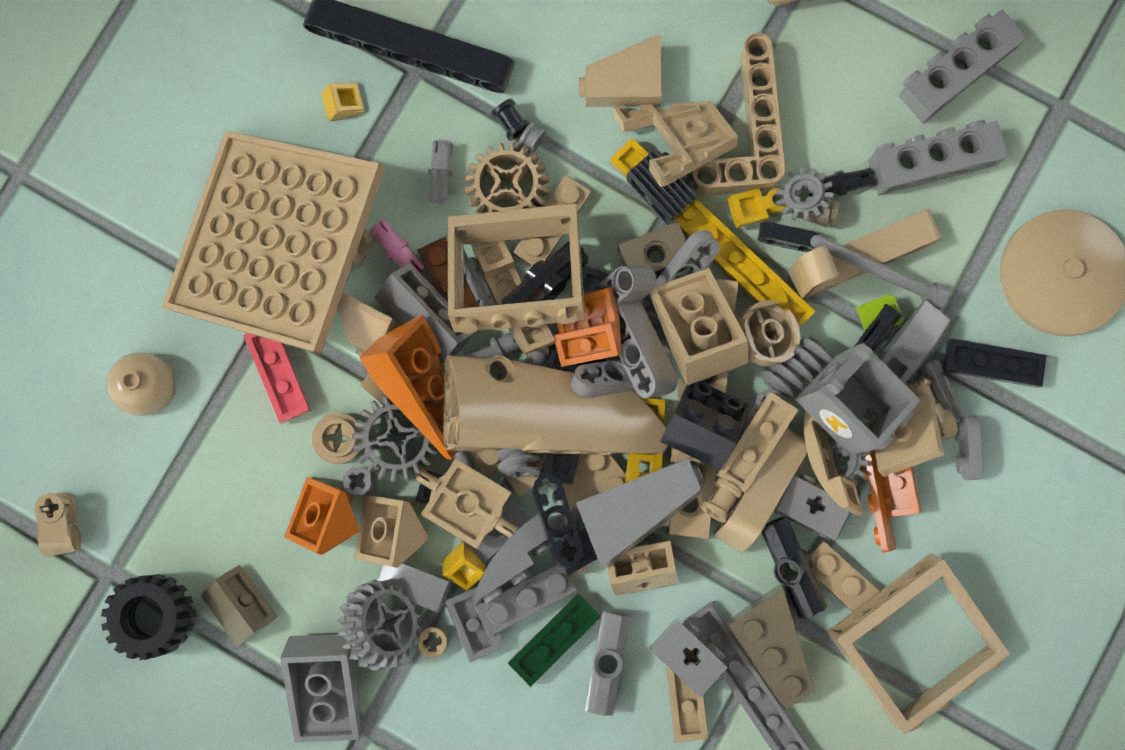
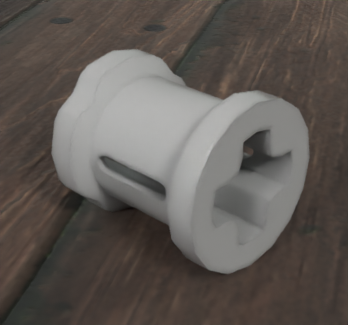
M351 467L343 475V487L351 495H367L376 486L375 474L373 472L370 474L366 467ZM355 475H365L363 482L366 484L365 487L355 488L356 480L353 477Z

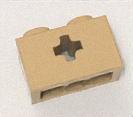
M670 541L634 547L608 567L610 584L615 596L679 584Z

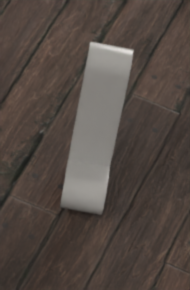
M649 265L620 266L594 290L613 287L621 331V354L619 357L639 396L651 398L673 393L677 386L676 372L641 303V300L655 287V272Z

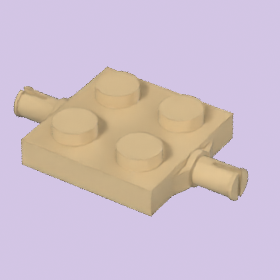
M455 458L447 473L439 479L424 469L419 474L430 481L419 475L417 476L415 481L432 490L430 500L421 515L472 547L478 549L485 536L493 529L498 530L509 538L513 533L503 526L514 532L516 531L517 526L501 517L503 507L512 492Z

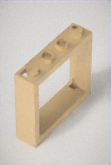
M576 204L448 217V317L454 333H473L477 330L487 329L506 330L510 327L518 326L538 327L542 324L550 323L571 324L575 321L585 320L580 227ZM569 234L573 298L464 308V244Z
M932 553L827 631L888 719L904 735L920 728L927 717L934 712L946 708L952 698L960 692L971 689L976 684L978 678L986 672L997 669L1002 664V660L1010 655L945 560ZM941 578L987 645L900 711L853 646V643Z

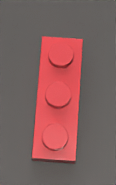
M248 333L243 335L279 423L283 424L311 412L284 344Z

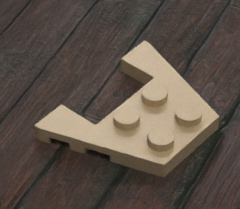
M711 101L671 103V108L655 109L652 104L640 105V110H625V105L613 107V118L623 132L654 125L674 152V154L649 160V171L660 187L667 186L737 147L738 135Z
M580 454L573 484L562 483L568 504L571 508L576 507L579 512L576 502L624 484L625 473L610 454ZM543 458L531 463L530 466L538 467L541 471ZM540 473L534 476L519 478L503 475L518 495L522 497L533 488L534 482ZM588 565L577 570L578 573L581 574Z

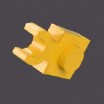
M759 188L730 195L727 198V202L736 229L764 222L769 218L768 213L773 215L781 213L787 205L777 206L772 200L773 197L778 196L775 194L776 190H781V188H773L763 197Z

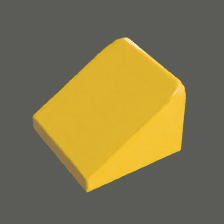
M358 83L328 84L322 92L328 121H335L365 112Z
M462 542L444 558L442 576L468 591L481 579L487 567L466 543Z

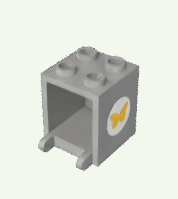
M864 343L835 355L795 399L849 455L862 452L867 454L874 449H884L894 439L892 434L894 430L912 419L915 415L913 409L921 401L874 354L873 350ZM869 409L876 417L866 427L859 418Z

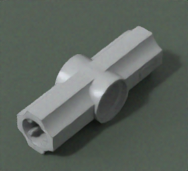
M602 611L585 711L603 716H613L630 616ZM610 654L616 658L617 664L612 671L605 672L599 668L598 662L602 656Z

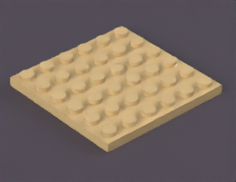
M225 131L162 308L321 355L385 167L380 163Z

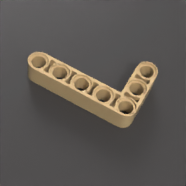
M763 33L749 35L744 42L740 54L750 156L714 159L694 170L691 178L699 188L697 193L701 196L736 194L758 188L760 191H769L779 184L785 173L773 46L770 38ZM753 47L759 48L763 55L754 56L750 53L749 49ZM760 77L764 79L766 86L760 87L752 82V78ZM763 107L767 109L770 116L761 117L757 115L755 108ZM766 137L770 139L773 146L770 148L762 147L758 142V138ZM765 167L773 169L776 177L773 179L764 177L761 169ZM739 170L744 174L745 179L740 182L735 181L730 177L729 172ZM703 172L708 173L713 177L714 182L704 184L700 182L697 175Z
M930 209L842 246L886 265L942 240L943 237ZM826 245L801 255L788 270L794 286L802 299L867 273L865 270L830 255Z

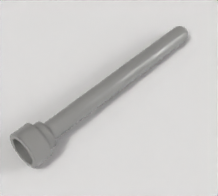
M815 235L811 238L810 243L812 247L818 248L826 245L830 255L920 295L921 300H927L938 310H941L946 305L950 297L949 287L938 282L933 284L922 283L820 235Z

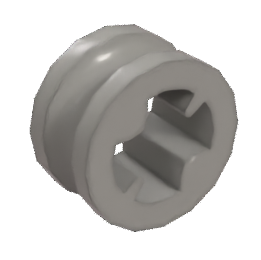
M531 122L521 135L518 147H528V153L532 155L541 144L546 130H537L536 124Z

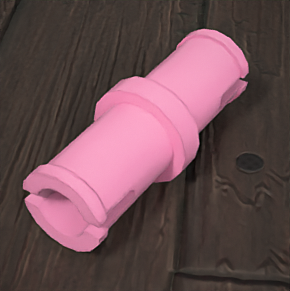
M386 219L381 220V224L376 223L370 229V234L386 250V257L389 260L393 259L400 268L410 263L419 273L425 269V266L409 250V243L405 239L401 240Z

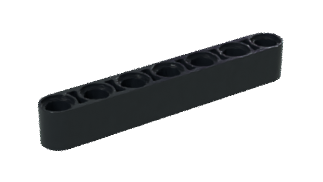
M312 0L303 23V27L318 36L495 93H505L515 65L513 59L501 53L336 0Z

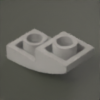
M403 562L398 568L383 565L377 579L379 581L391 580L392 584H401L402 594L410 593V602L435 612H440L452 582L427 569H419L406 562Z

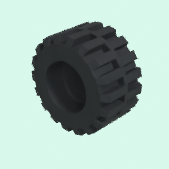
M159 574L129 578L124 581L125 584L117 585L113 589L115 594L109 595L105 600V603L109 604V608L102 609L101 617H106L107 623H103L101 626L102 631H109L110 635L105 638L108 644H117L114 648L117 653L126 652V657L130 659L140 658V660H148L173 652L179 648V644L187 640L188 636L186 633L192 631L194 623L190 622V618L195 617V609L190 610L189 604L193 603V599L191 596H185L184 593L187 589L184 585H176V579L172 577L165 578V575ZM145 597L154 599L160 605L163 612L161 628L154 636L142 632L135 620L136 608Z

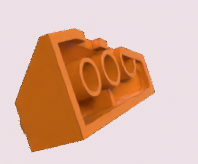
M420 315L378 338L359 358L375 384L446 459H452L458 451L445 450L443 443L444 372L438 354L442 353L439 341L423 315Z

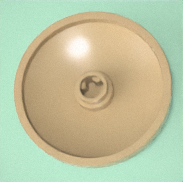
M1054 210L1040 214L1022 225L1011 236L1004 248L1000 261V282L1003 294L1015 314L1026 324L1038 331L1054 336H1077L1093 331L1109 322L1119 312L1125 302V247L1117 234L1107 224L1087 213L1075 210Z

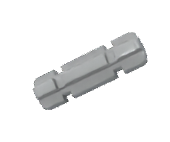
M470 257L463 260V274L468 277L466 280L477 303L480 302L479 307L497 305L495 299L491 298L492 293L482 272L478 271L479 265L476 259Z
M934 360L923 365L922 371L926 379L930 378L932 382L929 386L937 403H941L944 410H948L955 420L961 418L964 412L960 404L955 402L957 397L947 376H943L941 373L944 370L940 361Z

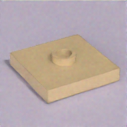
M929 394L919 398L921 401L913 409L915 415L912 419L894 430L892 442L882 450L875 449L878 472L882 476L896 473L944 455L934 399ZM875 415L870 419V423L876 417Z

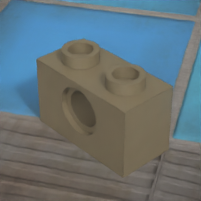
M677 221L618 244L617 252L623 266L649 265L654 270L657 279V275L663 272L686 240ZM651 250H658L663 254L664 260L660 263H652L647 258V253ZM685 266L681 268L677 273L687 269L688 267Z

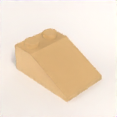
M709 268L656 286L649 293L674 360L687 385L748 364V340Z

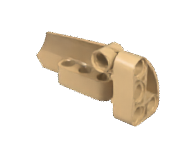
M451 355L446 357L444 365L443 443L445 450L482 451L487 448L522 449V452L582 455H608L614 453L662 454L668 445L660 442L666 427L633 390L586 398L577 395L572 390L570 381L574 373L512 361L501 355L492 358ZM491 365L499 369V380H496L491 376Z

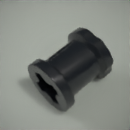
M512 98L499 104L490 114L504 128L507 133L506 138L509 141L521 136L530 124L515 108L516 103Z

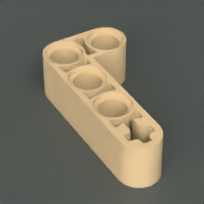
M787 427L746 493H742L741 498L736 501L735 505L727 513L728 520L725 523L720 522L714 532L715 537L740 553L744 552L755 542L807 454L805 438Z

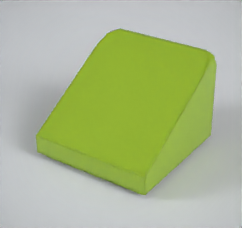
M893 294L855 307L864 331L876 318L885 303L901 314ZM903 317L897 321L892 329L904 323Z

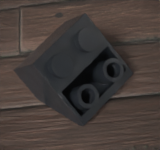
M703 381L686 385L660 442L721 471L737 442L750 405L735 396L728 395L711 387Z

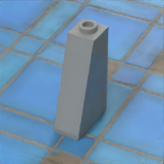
M685 459L576 502L602 569L613 564L701 494L700 485L704 484V479L697 465L692 467L689 459Z

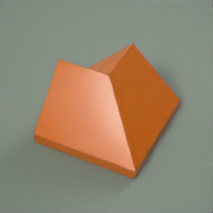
M306 477L284 538L317 554H325L360 532L350 506L353 495L349 494L346 490Z

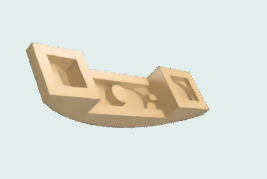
M504 240L484 242L472 247V251L479 269L490 288L492 298L495 299L497 305H502V299L522 281L514 268V260ZM542 324L538 327L518 326L508 328L525 355L555 343V339L547 324Z
M804 409L805 445L817 479L827 494L840 507L857 516L863 514L855 484L838 474L826 430Z

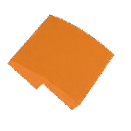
M613 287L584 293L585 320L575 321L571 324L557 323L559 333L553 335L561 367L621 354L620 321Z

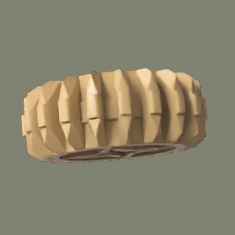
M500 142L498 143L499 151L494 152L493 148L488 146L486 147L487 157L480 153L476 155L479 165L475 163L469 164V170L474 174L465 175V181L471 184L465 187V193L472 196L468 200L471 207L478 206L475 211L476 214L536 208L534 205L545 206L546 201L541 196L549 195V188L544 186V184L549 182V175L542 174L546 170L544 163L536 164L539 159L536 153L527 157L528 147L524 146L520 152H517L516 143L512 142L510 150H505L504 144ZM504 163L517 164L509 170L501 169L498 166ZM527 172L533 179V188L528 197L523 194V190L519 187ZM489 173L495 185L490 190L491 194L485 198L481 188L485 175ZM501 180H507V182L512 180L513 189L507 190L506 187L503 190ZM504 200H512L517 205L513 207H500L494 204H499Z

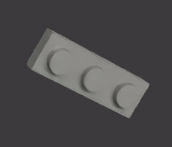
M555 564L520 584L503 591V594L488 604L484 601L474 606L487 635L490 637L577 590L565 569Z

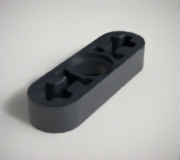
M552 474L541 475L534 482L532 496L554 563L562 569H572L581 561L583 547L565 491L558 477ZM544 482H547L549 487L555 486L556 490L552 493L553 502L555 504L561 501L562 505H555L544 511L543 506L549 505L547 495L539 493ZM557 512L565 516L567 525L564 529L554 530L549 526L548 517L552 513ZM571 532L572 537L566 538L568 548H575L576 550L571 562H568L566 557L560 558L559 553L563 550V544L561 539L555 543L553 537L559 538Z

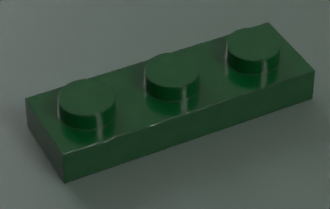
M577 593L508 661V664L531 687L601 616Z

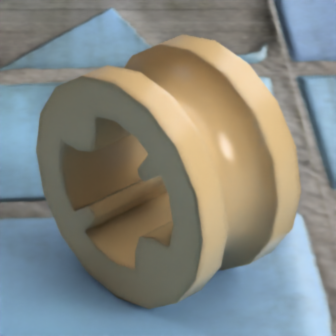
M428 627L419 636L421 641L418 643L419 650L428 657L439 656L448 646L447 633L440 627ZM431 632L437 633L436 638L440 636L442 639V643L437 645L436 651L429 650L431 646L426 647L424 640L430 637Z

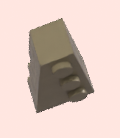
M774 587L725 622L779 703L786 710L814 691L783 587Z

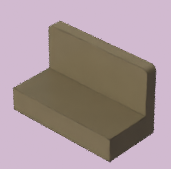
M240 565L215 579L201 594L202 599L238 647L278 617Z

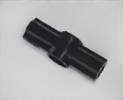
M570 241L563 245L548 260L536 262L526 273L524 281L502 299V305L556 299L564 290L567 281L571 278ZM581 247V260L583 268L584 265L588 263L589 257L586 255L584 249Z
M782 516L766 523L761 533L775 562L774 576L780 584L786 587L799 618H809L824 611L827 605L811 571L813 565L812 558L808 552L801 549L788 517ZM789 563L795 565L798 572L792 570Z

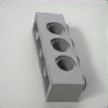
M1003 9L993 17L989 13L974 25L976 30L969 36L966 32L961 34L951 43L952 50L947 54L940 51L927 63L929 66L927 70L922 74L917 70L903 82L906 87L899 97L922 124L1015 51L1027 38ZM978 41L985 42L989 50L981 48ZM954 60L962 61L966 69L958 68ZM930 79L938 80L942 84V88L934 87Z
M978 120L966 125V129L955 131L954 127H950L937 132L934 137L925 139L924 135H918L906 140V144L895 146L894 143L883 144L875 148L876 151L868 159V163L873 171L872 176L874 175V184L879 196L997 166L1008 157L998 121L986 123L985 120ZM961 142L969 144L972 148V153H966L961 147ZM930 150L938 151L942 156V161L934 160ZM903 157L910 160L912 169L904 168L900 164V158Z

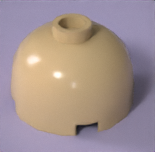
M760 301L747 308L737 319L748 340V362L760 367L776 366L792 358L795 354L793 352L796 345L800 343V329L793 313L788 309L784 311L781 307L777 306L779 303L776 301Z
M131 353L123 356L113 364L108 374L107 390L111 400L119 409L135 416L153 415L168 406L174 396V373L165 360L151 353Z

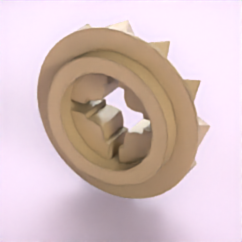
M331 413L319 420L312 433V444L315 452L321 459L332 464H342L349 462L359 454V452L353 451V447L362 444V440L352 439V433H362L363 430L354 426L356 419L345 413ZM341 425L342 435L351 439V441L342 442L336 452L335 442L330 441L325 436L336 435Z

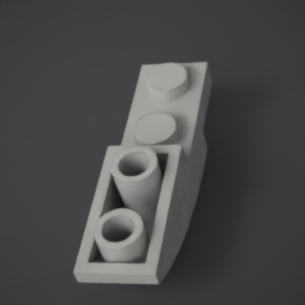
M924 299L882 348L884 351L878 358L905 384L935 345L950 319ZM867 409L862 416L869 421L874 414Z
M573 507L570 510L576 525L582 517L576 507ZM539 514L518 529L493 557L475 591L473 599L476 604L482 600L486 604L494 601L503 594L502 587L510 582L516 586L531 576L529 570L532 569L534 563L529 554L532 553L534 557H537L549 549ZM562 514L548 524L554 530H562L566 527L567 520ZM568 532L566 535L562 536L561 539L563 540L570 536L571 532Z

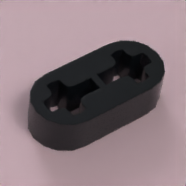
M763 222L760 224L757 240L768 245L809 252L815 249L810 243L811 238L819 234L806 229Z

